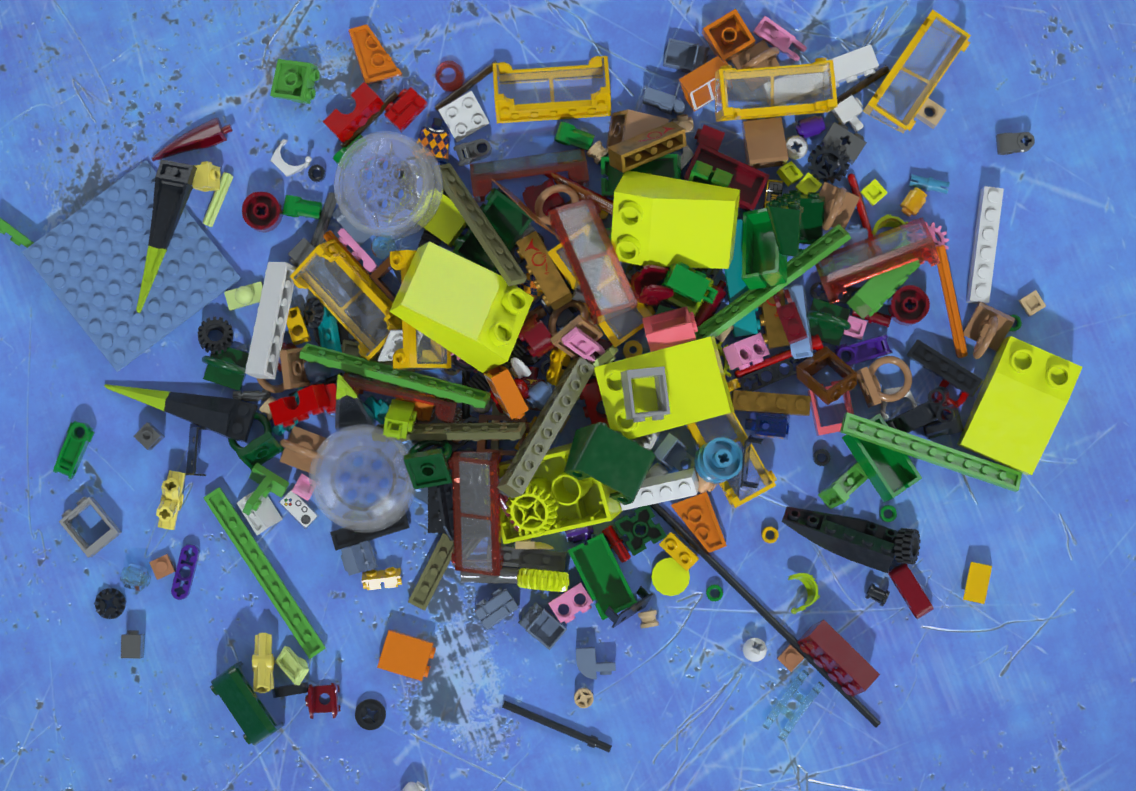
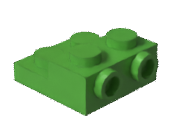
M278 59L270 96L310 104L316 95L314 89L315 81H318L320 77L318 67L312 63Z

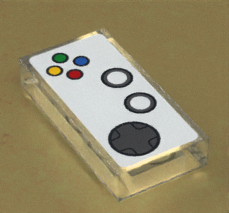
M291 490L278 502L305 530L320 516L302 497Z

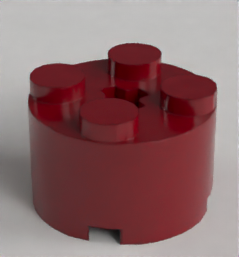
M253 192L245 198L242 205V216L252 229L266 233L274 230L282 220V206L272 194L268 192ZM261 208L265 210V215L260 214L259 210Z
M914 285L899 288L888 301V311L892 316V320L905 326L920 322L927 315L930 308L927 294L921 288ZM908 301H909V304H912V305H913V307L910 308L909 310H908V307H905V304H906Z
M536 313L524 321L518 337L522 342L526 340L529 345L526 348L533 358L535 356L540 358L554 348L555 345L551 342L552 335L543 322L540 320L536 321L535 318L538 317Z

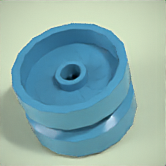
M725 437L715 438L701 446L696 452L694 459L698 475L706 482L712 484L723 483L736 476L743 465V453L739 445Z

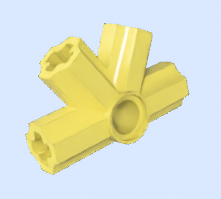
M169 470L167 480L162 483V496L156 512V516L159 517V528L175 530L178 511H180L184 495L182 492L186 473Z
M259 633L255 635V650L252 655L253 689L255 692L267 693L274 689L273 670L275 657L272 654V635Z

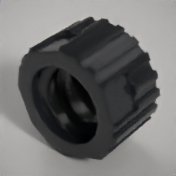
M314 165L308 171L309 178L316 183L323 181L326 176L324 168L320 165ZM316 169L321 171V175L318 178L313 177V171Z
M824 449L816 450L813 454L814 463L817 466L827 465L831 459L830 453ZM818 454H825L826 459L824 462L818 461Z

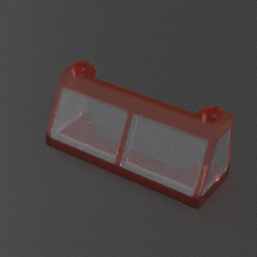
M589 198L550 210L549 222L552 229L555 228V233L559 238L587 303L592 322L596 325L637 308V302L640 300L636 290L632 291L600 218L599 213H601L599 204L598 202L594 203L593 199Z
M922 217L835 250L815 266L831 305L839 302L838 296L841 292L843 294L847 293L845 290L847 286L919 260L920 265L924 264L923 261H928L931 267L940 264L933 238Z
M454 452L452 458H449L448 464L449 469L452 470L455 551L451 554V562L455 564L456 571L490 576H500L503 555L501 549L500 489L497 488L500 483L499 462H501V452Z

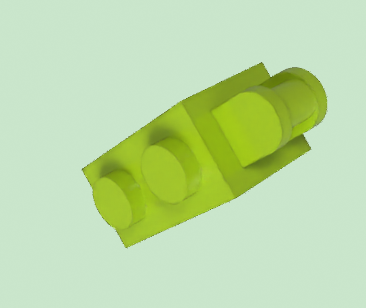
M392 399L385 417L383 435H386L388 438H397L398 440L400 438L406 439L408 432H412L416 422L417 411H414L415 403Z

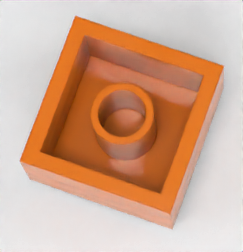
M736 9L707 25L702 30V35L715 56H719L722 61H730L754 46L756 42Z

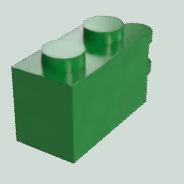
M681 262L671 264L662 283L663 286L694 302L704 300L710 304L713 303L718 291L709 286L710 280L706 279L705 274L699 271L694 273L688 270V265ZM706 290L709 291L707 297L704 296Z

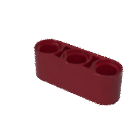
M901 563L888 571V575L917 620L934 610L931 602L906 563Z

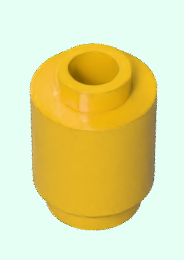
M917 187L910 190L900 204L902 207L901 211L909 217L911 215L916 216L926 202L927 194Z
M635 340L628 341L623 348L624 357L627 359L642 355L643 349L641 344ZM632 346L637 349L634 354L629 351V348Z

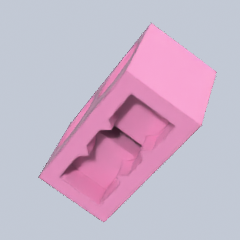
M761 333L722 349L731 370L738 367L739 370L750 367V362L753 365L764 361V356L770 354Z
M580 582L548 602L559 622L562 623L564 621L567 624L576 618L574 614L581 611L584 613L591 609L592 606L590 604L593 603V600ZM579 593L586 597L583 604H577L574 601V597ZM561 604H566L569 607V612L565 615L558 612V607Z

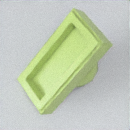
M262 282L224 292L229 310L232 311L259 303L263 288Z
M284 646L275 661L295 685H300L309 671L306 660L298 657L287 646Z

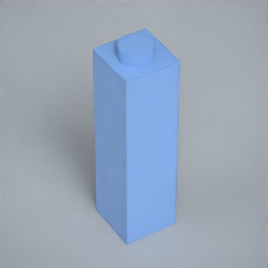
M793 284L788 286V288H783V290H789L808 338L790 344L791 354L794 359L812 357L813 348L810 324L806 315L808 312L806 292L803 285Z

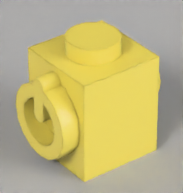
M208 161L201 162V165H194L197 170L192 182L193 189L203 192L220 190V167L212 165V162Z

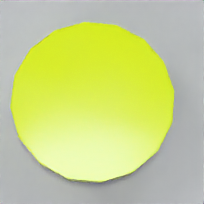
M671 557L664 558L657 562L652 570V584L663 595H678L689 584V570L686 571Z

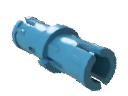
M914 174L911 175V179L918 182L910 181L909 186L923 188L928 192L933 190L945 194L948 193V189L941 188V186L949 187L950 182L935 180L930 176L926 178Z

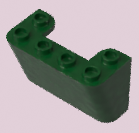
M494 187L486 197V200H488L487 204L483 203L480 209L510 252L533 219L500 187L498 189ZM467 224L466 228L468 231L465 235L460 234L452 246L455 249L452 253L495 273L497 270L496 266Z
M789 190V193H784L782 196L776 197V199L770 200L769 203L765 204L780 254L797 257L804 251V249H799V243L811 245L823 236L822 226L824 222L825 197L819 196V193L808 192L807 194H801L799 190Z
M597 422L596 424L576 430L564 472L578 480L589 477L594 478L617 491L611 493L610 498L623 505L634 502L656 455L651 449L638 445L637 441L628 439L621 432L610 429L607 424Z

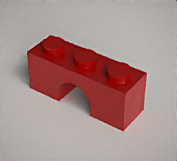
M365 82L351 94V97L356 102L353 112L343 114L336 108L322 121L342 143L350 139L359 127L365 125L367 120L374 113H377L384 104L380 97Z
M597 378L589 379L579 396L580 400H585L586 406L583 407L585 417H590V425L602 422L609 427L607 415L596 411L598 402L602 400Z
M324 384L311 385L297 391L300 400L299 405L296 402L295 396L283 397L268 403L275 426L283 425V427H289L294 425L296 420L304 421L309 419L310 414L318 415L323 413L325 408L331 406Z

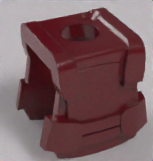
M553 178L535 187L534 185L525 187L526 190L522 193L526 206L535 215L536 200L545 189L555 185ZM559 192L550 195L544 201L542 209L546 216L549 215L548 212L565 204Z
M646 265L640 269V272H636L631 277L632 301L657 307L662 300L674 296L672 289L657 285L659 281L665 279L669 269L661 266Z
M331 683V685H309L305 702L306 707L309 709L310 719L314 718V713L332 712L333 718H336L338 712H341L340 705H338L339 685ZM323 693L330 696V702L326 705L322 704L319 700L320 695Z

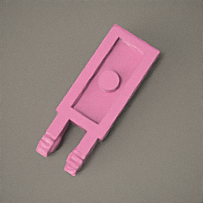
M766 16L762 18L753 31L757 36L773 47L779 48L780 52L786 54L794 61L798 62L800 57L789 49L791 44L802 52H805L807 49L805 45L795 39V36Z
M344 228L337 232L340 235L338 240L345 247L349 245L353 249L351 254L358 261L362 259L363 267L368 272L373 273L378 268L374 260Z
M577 327L561 338L564 345L592 363L596 360L593 354L595 351L600 355L605 353L604 348Z

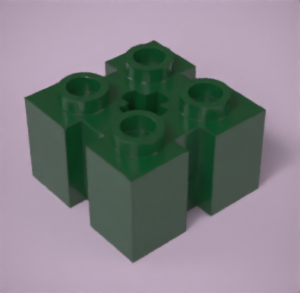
M649 505L633 510L635 515L631 518L625 515L613 522L621 536L627 535L629 540L625 543L633 556L647 549L645 546L647 542L651 541L652 544H655L667 537L660 523H653L652 518L655 515ZM638 524L645 526L642 535L635 532V529H637L636 525Z

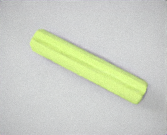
M227 172L222 174L220 190L215 191L203 219V224L206 226H213L232 182L233 176Z

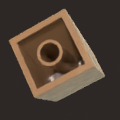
M629 109L614 112L611 114L606 148L667 124L669 119Z
M767 117L760 120L755 118L743 121L742 132L746 165L755 169L784 166L788 161V153L782 118Z

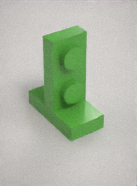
M857 462L833 484L822 490L818 496L829 509L845 503L850 498L849 496L868 477Z
M256 463L249 478L260 485L247 500L242 512L249 516L253 510L257 511L262 504L261 499L263 497L267 498L270 492L282 498L290 483L259 463Z

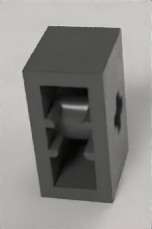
M834 122L820 145H823L824 142L827 143V146L834 142V147L836 148L841 145L840 151L846 150L845 157H850L848 163L853 164L867 142L864 141V137L860 134L849 132L848 127L844 124ZM844 138H846V139H847V142H846L847 144H845V145L843 146V145L841 144V143H842V140H843Z

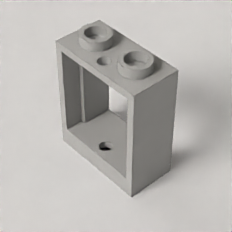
M665 367L633 369L621 372L626 420L633 419L634 423L643 422L648 417H652V421L663 420L665 415L670 414ZM654 377L658 411L635 413L631 379Z
M85 496L76 503L78 506L75 509H69L61 515L63 518L59 523L89 558L97 554L122 532L93 497L87 498ZM90 505L110 528L108 532L91 546L86 543L70 523Z

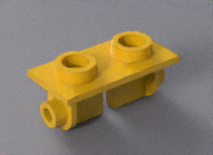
M556 346L550 354V367L546 373L547 382L555 386L565 371L562 369V366L567 367L571 356Z
M672 532L659 544L686 571L699 560V557Z
M389 567L385 570L376 571L372 569L362 572L361 581L363 582V589H381V582H384L385 588L402 585V578L400 577L401 568Z

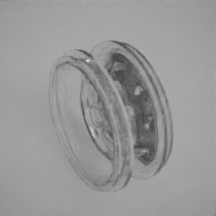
M382 131L360 138L347 149L336 170L334 191L340 211L356 229L373 236L399 239L420 231L434 217L442 199L443 177L437 159L424 144L396 132ZM387 160L388 167L384 170L383 163ZM371 170L372 177L368 179L367 173ZM403 170L404 176L399 179V172ZM384 182H387L386 187H383ZM403 189L404 195L399 199L398 193ZM369 190H371V191H372V195H371V197L368 199V198H367V192H368ZM385 199H387L388 204L386 208L383 209L382 203Z
M354 425L335 432L321 444L315 459L311 463L309 483L315 503L327 518L350 531L368 533L383 530L393 525L408 511L417 489L414 490L403 461L404 455L409 454L408 449L397 438H388L386 435H383L384 429L380 427ZM356 458H363V464L361 466H354V460ZM378 460L382 461V467L379 470H374L373 463ZM349 472L351 474V477L347 482H343L341 479L343 473ZM363 476L365 478L369 476L370 479L367 484L365 482L361 484L360 481ZM384 478L388 479V486L381 488L379 482ZM352 490H356L357 497L353 500H349L348 493ZM371 493L376 494V500L373 503H368L367 496Z

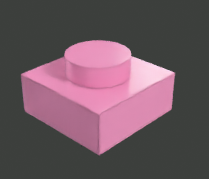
M848 316L847 321L851 324V328L844 330L843 335L862 340L868 321Z
M301 474L291 491L308 501L318 483Z

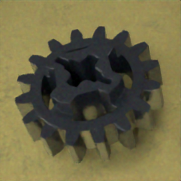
M824 142L822 147L817 145L815 150L812 149L811 156L808 158L810 163L808 169H813L811 175H817L818 181L822 178L823 182L830 180L834 184L835 179L841 181L842 176H846L847 170L850 167V164H848L850 157H845L846 150L840 151L841 145L836 148L834 147V142L830 146H827V143Z

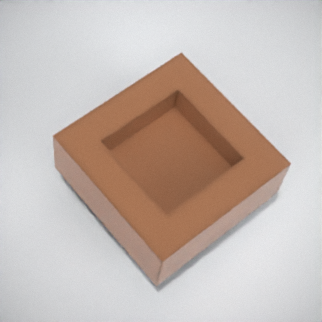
M168 554L149 562L157 580L176 572Z
M789 645L777 659L792 672L802 662L804 657Z

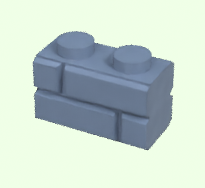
M499 588L491 594L493 598L489 601L483 599L475 605L477 609L474 612L487 630L519 608L507 589L502 590Z

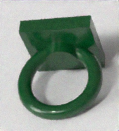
M813 298L810 310L806 313L809 319L811 337L818 334L822 342L839 346L844 330L851 328V324L847 321L850 309Z
M227 347V351L221 350V354L215 351V354H211V356H203L202 362L208 364L203 379L241 391L246 376L245 370L249 353Z
M256 412L254 419L260 421L264 427V434L252 440L245 447L240 446L236 440L228 439L231 448L251 470L256 463L262 465L284 450L280 442L272 435L270 421L259 412Z
M425 440L418 442L410 448L407 455H404L403 461L414 490L452 483V475L447 464V460L452 454V446L447 440ZM432 445H439L444 448V452L442 448L418 452L421 449Z

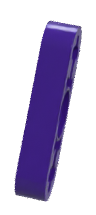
M195 545L184 546L180 553L171 588V594L177 600L185 599L190 594L200 555L199 549ZM190 548L195 553V556H191L189 561L193 562V566L188 563H182L183 560L187 561L188 555L185 552L190 550ZM184 566L188 567L191 571L190 576L187 578L182 577L180 574V570ZM178 579L188 581V584H183L185 594H181V596H178L179 593L176 592V588H180L182 583L177 582Z

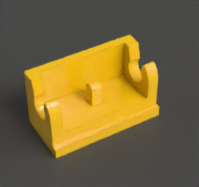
M975 562L970 563L963 600L985 604L992 566Z

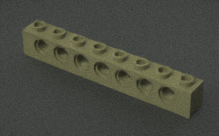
M581 356L570 360L551 396L548 398L497 488L511 498L523 495L594 371V366Z

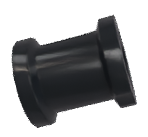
M871 583L865 598H870L880 603V606L883 607L890 591H884L876 587L874 583Z

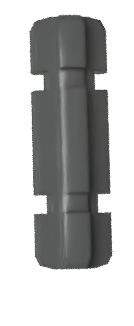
M259 390L233 392V399L239 401H267L271 397V392L267 390H262V392Z

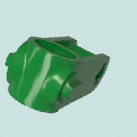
M77 421L70 423L67 437L53 469L54 473H62L71 480L74 478L86 448L95 433L90 425ZM80 427L85 430V434L81 438L77 435V430Z

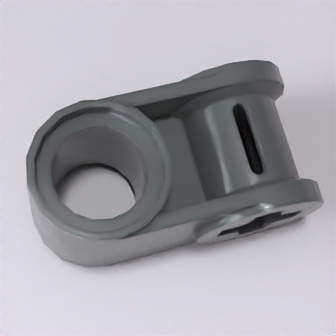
M1029 132L997 134L998 155L1027 152L1035 143L1034 136ZM1023 138H1025V141L1029 142L1026 146L1024 143H1021Z
M478 139L453 147L459 158V166H465L487 158L492 152V147L486 139ZM481 144H486L488 147L484 153H479L477 150Z

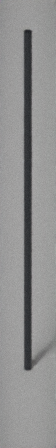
M658 503L649 505L875 728L881 724L855 696L847 695L842 690V686L828 676V672L824 668L817 666L814 658L801 650L800 645L797 643L798 640Z

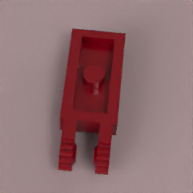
M786 289L784 290V295L789 304L781 306L777 293L773 295L787 340L789 344H793L808 338L796 304L792 301L789 290Z

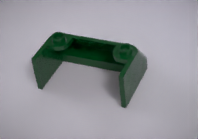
M242 661L211 680L212 685L210 688L216 696H220L245 733L243 735L245 741L249 745L252 743L255 746L283 727L284 724L283 722L279 725L275 723L240 671L239 667L243 665Z

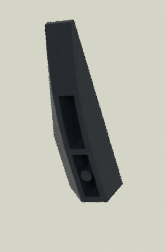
M786 507L782 522L798 534L836 555L888 573L896 550H894V546H896L895 539H897L898 531L864 519Z

